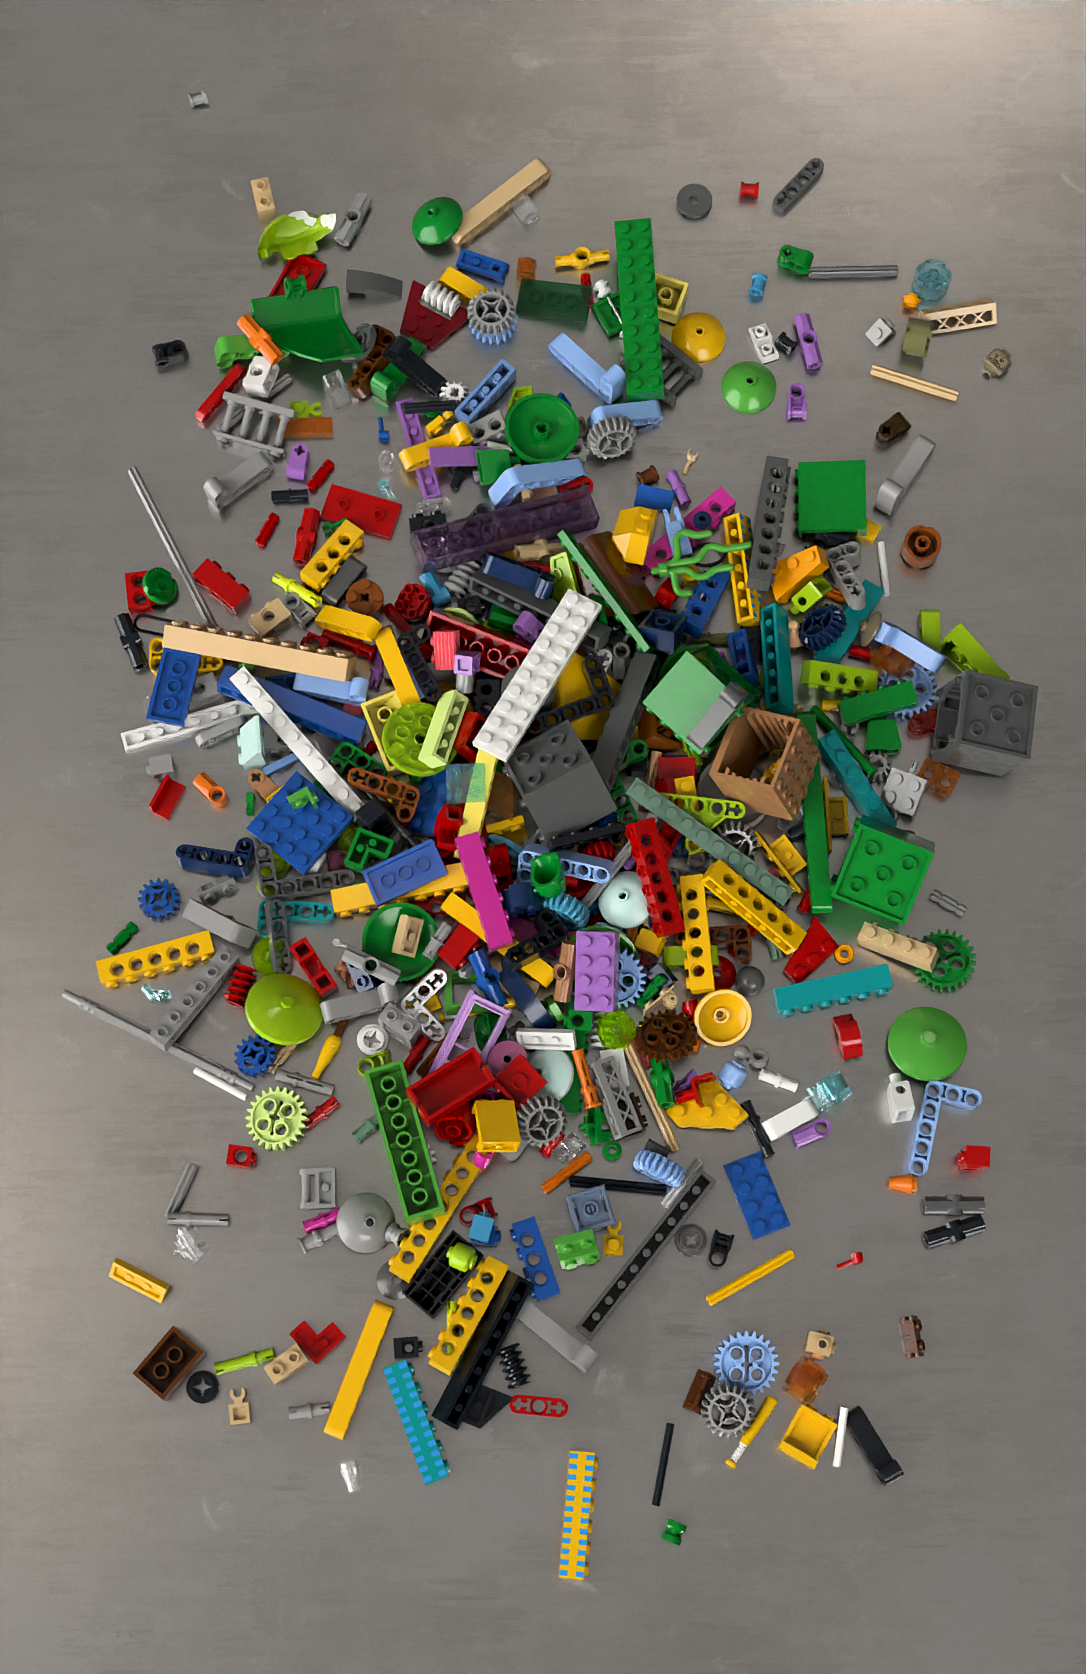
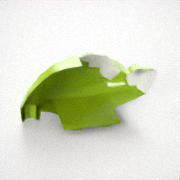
M303 210L292 211L289 215L285 213L280 215L265 228L260 238L257 249L260 261L266 257L271 258L270 252H281L284 259H295L298 255L312 254L319 250L315 242L333 230L336 214L322 212L318 216Z

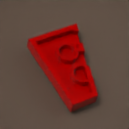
M815 917L810 922L811 925L798 949L793 952L784 968V972L794 984L801 983L839 947Z

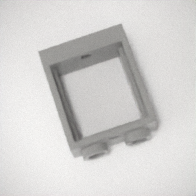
M390 1002L378 1017L382 1028L411 1049L418 1041L420 1035L423 1034L421 1024Z

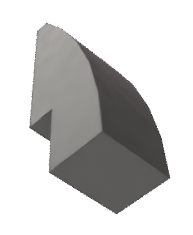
M347 269V293L365 294V297L401 299L403 281L382 274Z

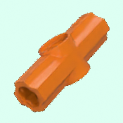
M249 313L238 319L236 324L249 338L248 341L257 351L263 354L271 365L282 360L284 354L272 341L273 338L263 327L258 325Z

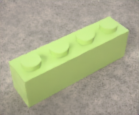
M457 690L441 694L418 759L430 768L447 764L469 699Z

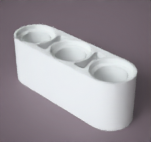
M810 1097L766 1120L761 1125L772 1142L820 1116V1113Z

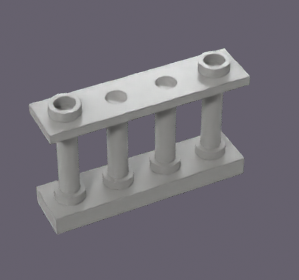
M224 391L222 398L227 401L228 407L221 432L213 430L212 434L217 437V440L225 443L230 440L270 451L269 454L275 457H280V455L286 456L287 452L280 449L287 423L290 422V419L296 420L298 413L295 410ZM241 405L245 406V414L239 436L236 437L229 435L228 432L235 407ZM255 409L262 411L263 414L256 442L245 439L252 413L255 412ZM274 414L280 416L279 419L281 420L272 447L263 444L270 417Z

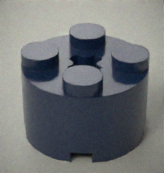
M530 882L508 885L509 889L505 891L504 888L500 889L503 897L502 908L507 910L509 920L518 919L519 916L527 915V917L539 915L538 911L542 909L540 894L538 892L534 893L533 889L535 887L531 886Z

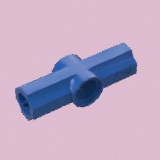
M478 950L470 954L468 958L477 976V987L484 992L487 1000L501 1007L505 1006L508 1002L498 982L500 975L497 970L492 968L485 950Z

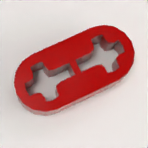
M582 477L563 484L559 490L560 498L563 501L570 502L590 495L593 492V481L588 477ZM583 483L588 486L587 490L581 488ZM565 489L571 491L570 496H568L567 493H565Z

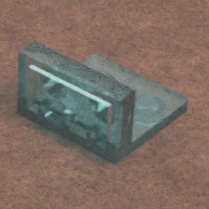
M484 763L446 765L447 804L457 806L458 803L486 801Z

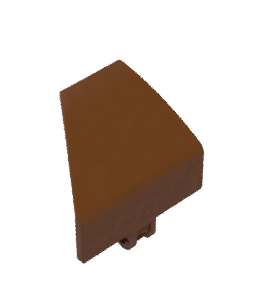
M611 531L592 534L579 543L631 615L651 611L659 607L658 602L643 581L648 577L647 572L643 571L638 564L624 561L622 554L612 541ZM572 560L581 595L594 593V595L599 596L603 600L604 597L601 593H597L593 589V582L590 578L587 579L582 574L581 566ZM605 605V615L614 616L615 612L612 608Z

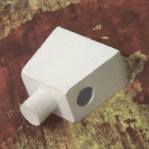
M893 1073L889 1075L891 1083H889L887 1088L891 1122L911 1121L915 1105L909 1081H902L901 1073Z

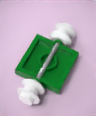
M599 280L595 283L593 291L599 292L597 298L602 300L592 304V309L608 337L621 332L619 336L623 338L620 293L617 292L611 295L613 287H608L610 282L608 280Z

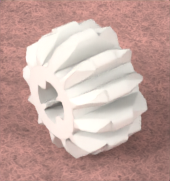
M453 380V384L446 382V387L441 388L442 393L439 394V398L441 400H456L458 407L470 394L468 392L469 388L468 386H463L462 381L456 384L455 380Z

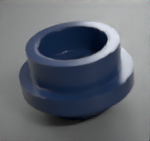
M700 511L694 515L693 524L697 529L705 530L710 527L712 519L707 512ZM705 518L706 521L700 522L699 519Z

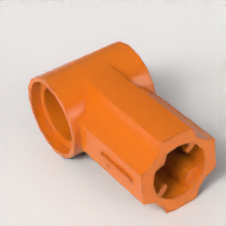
M205 772L195 777L192 784L215 807L221 808L226 806L229 799L222 787L217 785ZM217 794H223L221 799L214 800Z

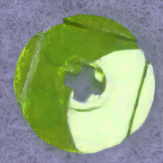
M622 1010L607 1012L598 1019V1037L605 1048L612 1050L627 1048L636 1036L635 1022L631 1016H628ZM614 1025L620 1028L618 1035L613 1032Z

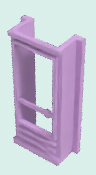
M469 989L428 1073H432L451 1061L447 1057L453 1045L466 1051L469 1050V1048L455 1041L474 1003L500 1015L482 1053L480 1054L477 1051L483 1060L484 1066L512 1009L507 1006L503 1008L477 995L476 991Z

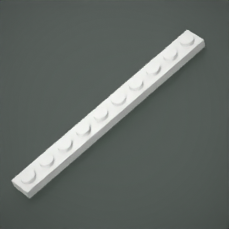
M243 666L229 679L336 802L355 817L353 821L356 822L357 816L355 812L365 804Z

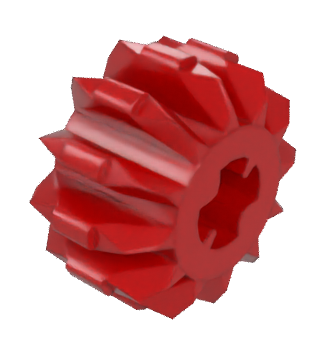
M608 841L594 842V844L585 847L582 854L611 861L616 857L614 847Z

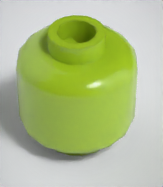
M459 1242L454 1247L450 1246L446 1257L449 1258V1266L462 1272H467L469 1269L472 1270L474 1268L478 1255H476V1250L473 1247Z

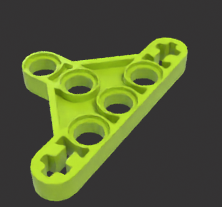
M660 793L668 800V796H671L670 801L673 804L676 798L683 799L684 806L681 809L694 819L699 820L701 824L710 830L725 818L740 819L745 814V806L738 801ZM696 800H700L703 803L701 811H695L693 808V803ZM716 802L722 805V811L718 814L712 811V805ZM726 803H729L728 808H735L738 805L741 813H737V816H735L734 812L727 811L728 815H725ZM685 837L684 846L688 852L697 853L702 849L698 846L696 850H691L688 846L690 840Z

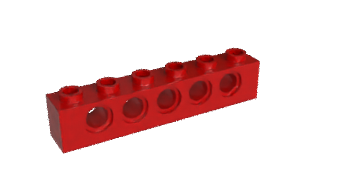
M654 817L627 824L626 836L632 846L631 854L637 864L636 871L642 882V893L647 900V911L652 918L654 934H656L657 938L686 931ZM642 836L645 838V845L641 842ZM647 855L651 859L650 864L646 860ZM652 874L656 877L655 883L652 880ZM657 893L661 895V901L657 899ZM663 912L666 914V920L662 917Z

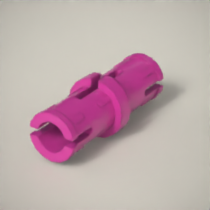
M338 1207L323 1214L321 1212L318 1216L303 1221L306 1234L321 1227L326 1228L327 1225L336 1222L340 1208Z

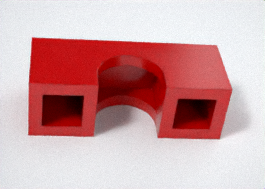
M306 937L289 947L291 953L322 999L338 990L336 982L324 967Z

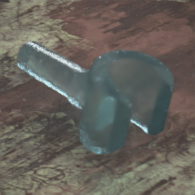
M378 481L379 491L386 490L391 501L397 502L390 490L388 481Z

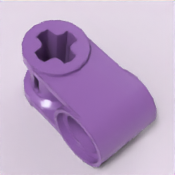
M794 383L790 386L787 396V420L791 418L806 420L805 387L800 383ZM798 392L800 396H794L792 393Z
M296 443L292 447L286 468L287 478L304 481L306 479L310 454L304 443Z
M523 611L514 623L513 630L521 635L530 645H534L536 641L533 640H537L541 634L540 631L545 626L531 612Z

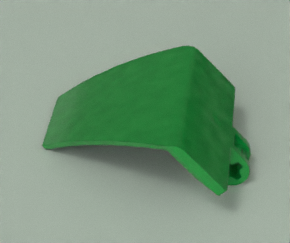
M304 275L291 279L290 277H285V294L250 300L253 319L273 338L272 341L283 350L318 362L364 355L363 348L348 328L341 314L340 295L337 286L306 291L307 285Z

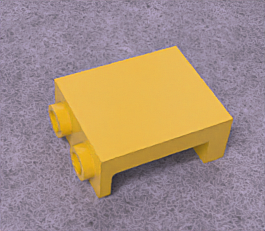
M475 1100L471 1111L476 1116L479 1135L477 1151L517 1152L521 1138L514 1100Z
M807 1403L806 1406L800 1405L777 1448L808 1467L815 1469L818 1459L838 1425L834 1423L835 1419L827 1414H824V1416L818 1414V1409Z

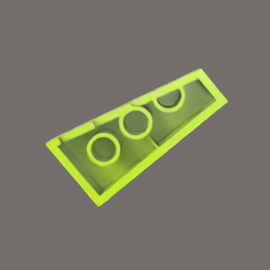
M961 622L944 637L941 644V652L962 672L970 670L1011 680L1010 676L997 665Z

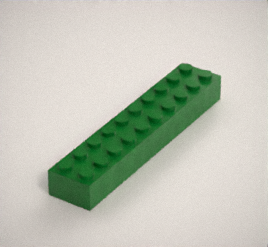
M651 218L614 221L628 402L665 399Z

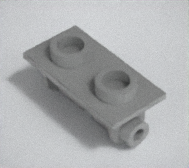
M223 876L216 879L217 885L215 886L212 882L200 886L197 893L202 903L207 905L239 890L234 878Z

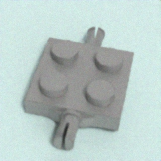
M911 760L908 771L892 767L880 798L885 806L893 810L891 815L896 822L900 813L916 816L929 782L915 774L919 762Z

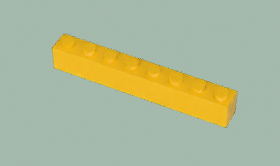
M460 862L445 866L448 875L380 907L376 906L367 883L331 890L334 913L341 917H349L354 912L368 913L373 908L380 909L393 903H408L411 900L420 902L427 900V897L430 896L438 898L446 896V893L449 892L454 894L462 893L469 886Z

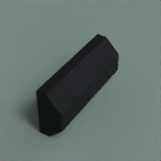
M454 1230L451 1231L402 1292L410 1301L433 1319L472 1272L470 1269L467 1272H462L449 1266V1258L446 1255L450 1246L454 1247L457 1243L461 1242L473 1247L476 1250V1255H478L474 1268L484 1257L479 1250Z

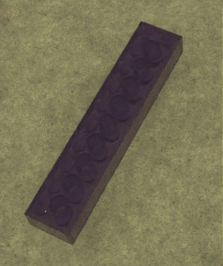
M586 486L412 531L410 544L421 573L425 574L485 558L487 552L501 554L513 551L516 545L532 544L539 539H547V541L558 539L557 534L562 530L569 531L573 535L596 529L600 517Z

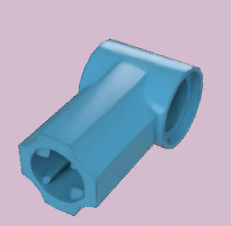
M433 569L427 570L419 576L422 585L431 594L434 608H438L452 600L447 588L444 585L442 586Z

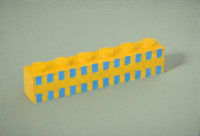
M736 513L723 518L727 545L748 541L753 543L751 519L749 517ZM752 548L728 552L729 563L734 565V569L730 573L737 623L753 627L760 625V608L763 606L760 590L746 588Z
M570 1450L559 1578L584 1580V1576H588L589 1563H585L586 1554L590 1555L591 1542H587V1535L592 1533L593 1521L589 1520V1513L594 1512L595 1501L591 1499V1491L596 1490V1478H593V1470H597L598 1457H594L595 1453Z

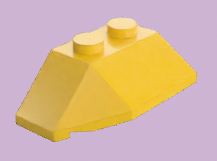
M643 506L620 510L612 534V541L622 554L625 562L644 565L660 510Z

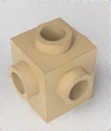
M818 1329V1332L809 1331L804 1352L811 1353L812 1358L824 1360V1357L829 1358L830 1354L834 1355L836 1343L833 1342L834 1337L830 1336V1332ZM819 1342L823 1343V1348L819 1347Z

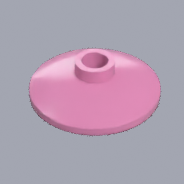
M499 1042L489 1053L488 1064L490 1070L497 1076L520 1053L527 1059L526 1051L517 1042ZM505 1056L511 1057V1061L509 1063H506L504 1061Z

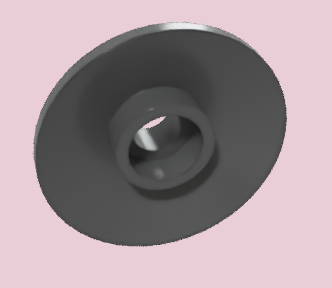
M388 1261L378 1271L377 1287L382 1295L388 1299H404L406 1296L402 1292L409 1283L401 1278L398 1283L392 1281V1278L396 1275L389 1271L390 1265Z

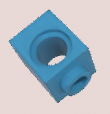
M480 1212L479 1215L474 1214L468 1236L469 1239L489 1244L495 1221L491 1218V1214Z

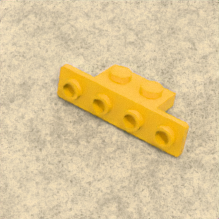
M824 776L822 779L826 839L828 854H831V836L849 835L847 797H829L828 776Z
M755 830L753 834L757 836L756 842H758L759 847L763 846L767 851L765 853L766 857L771 862L774 861L777 864V871L783 878L787 877L790 881L788 885L794 890L793 892L802 894L804 890L794 876L807 866L805 859L786 834H783L769 845L762 834Z

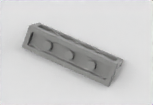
M614 1056L588 1065L593 1085L597 1086L596 1093L599 1101L602 1103L601 1106L614 1139L617 1140L642 1130ZM610 1062L612 1067L611 1074L604 1072L601 1064ZM612 1080L617 1082L620 1087L618 1093L610 1088ZM619 1099L625 1101L627 1105L625 1112L618 1108L617 1103ZM626 1117L633 1120L635 1128L627 1131L624 1123Z

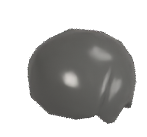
M754 966L741 968L735 976V986L744 995H755L765 985V976L760 969Z

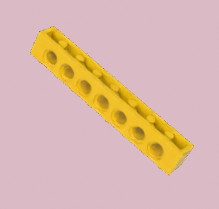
M476 1133L470 1138L468 1143L463 1145L465 1147L463 1153L456 1155L452 1162L455 1164L452 1170H447L442 1178L444 1182L439 1188L443 1202L446 1205L447 1214L433 1218L432 1220L435 1221L436 1225L431 1229L424 1225L425 1221L413 1224L410 1228L412 1233L409 1238L404 1237L399 1245V1248H401L398 1255L394 1254L388 1263L390 1265L389 1271L407 1283L413 1280L482 1170L467 1158L469 1153L476 1152L479 1135ZM464 1169L468 1175L460 1178L456 1173L458 1170ZM454 1186L457 1192L450 1195L446 1192V1188ZM421 1236L425 1239V1243L418 1246L414 1243V1239ZM407 1253H411L414 1256V1260L410 1263L403 1260V1256Z

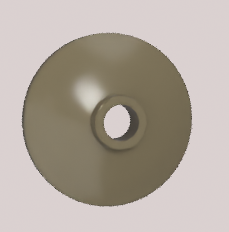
M875 612L867 621H862L859 630L862 631L860 636L861 646H867L877 633L882 619L880 612Z

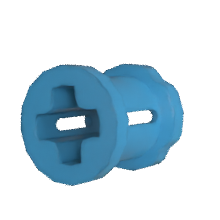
M762 273L752 274V285L748 291L752 296L762 297L764 296L763 289L768 277Z

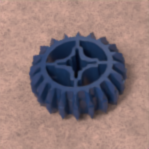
M827 603L824 606L820 604L817 609L813 608L811 613L808 612L807 617H803L804 621L799 624L798 636L802 641L801 643L808 649L816 650L817 652L820 649L825 650L827 646L831 647L832 643L837 642L836 640L842 637L841 633L845 631L844 627L847 625L845 622L847 619L843 611L837 606Z

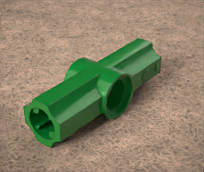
M655 1058L651 1060L652 1072H650V1079L655 1089L657 1106L668 1109L675 1105L673 1091L674 1075L669 1066V1059L664 1064L662 1059L656 1063Z

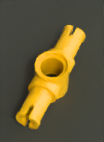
M578 247L575 252H570L568 255L554 256L556 267L572 265V267L580 270L587 269L589 265L595 262L610 261L608 249L592 251L586 247ZM579 257H585L586 259L580 260Z

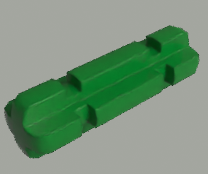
M130 921L126 925V929H122L113 939V942L106 946L107 951L114 955L119 950L118 948L128 941L131 934L138 930V926Z
M657 974L642 993L643 996L637 999L636 1004L644 1008V1005L659 991L660 986H663L666 982V978L661 974Z

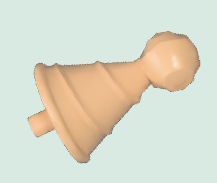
M793 620L788 623V628L791 629L789 635L790 648L797 650L803 644L796 631L798 623Z

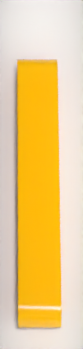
M451 892L440 908L487 943L477 911ZM513 939L512 946L496 951L504 956L509 948L517 945L519 942ZM540 958L521 968L522 971L545 988L555 978L553 975L554 968Z
M378 1300L374 1301L329 1415L324 1433L342 1440L344 1439L391 1319L394 1306Z

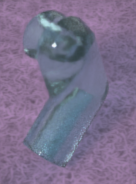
M148 983L140 989L153 1003L165 1002L170 997V992L167 989L154 991Z

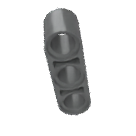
M350 556L323 589L320 595L322 599L333 607H339L346 598L350 586L362 578L368 566L355 557Z

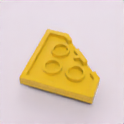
M716 1080L699 1085L704 1107L701 1108L694 1099L680 1105L676 1101L673 1107L665 1111L666 1115L678 1128L698 1127L701 1129L726 1128L728 1130H735L749 1117V1114Z

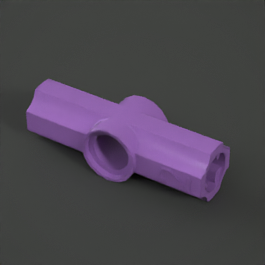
M801 313L794 317V322L807 368L812 370L822 366L823 360L810 314ZM806 339H809V340H811L812 342H811V343H808V342H806L805 340H806Z

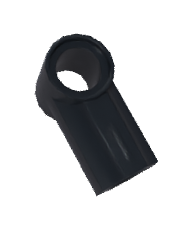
M851 532L813 533L811 542L815 545L822 543L823 546L831 545L836 547L849 542Z

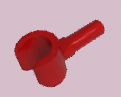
M862 1252L851 1253L852 1260L836 1265L838 1270L849 1265L861 1264L863 1262Z

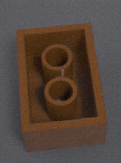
M172 1326L135 1369L133 1374L162 1400L166 1401L205 1356L206 1352L177 1327Z

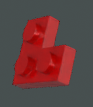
M304 1320L289 1333L315 1364H318L346 1338L334 1322H331L317 1335Z

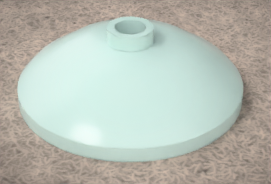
M623 871L615 874L598 897L599 910L602 916L615 927L623 929L633 928L645 922L650 916L647 911L646 897L642 893V882L637 872ZM622 894H626L624 899L620 898Z
M535 1050L527 1059L538 1072L542 1070L541 1075L548 1082L535 1096L539 1098L541 1094L545 1096L551 1095L553 1098L561 1100L567 1094L573 1082L574 1068L570 1057L563 1050Z

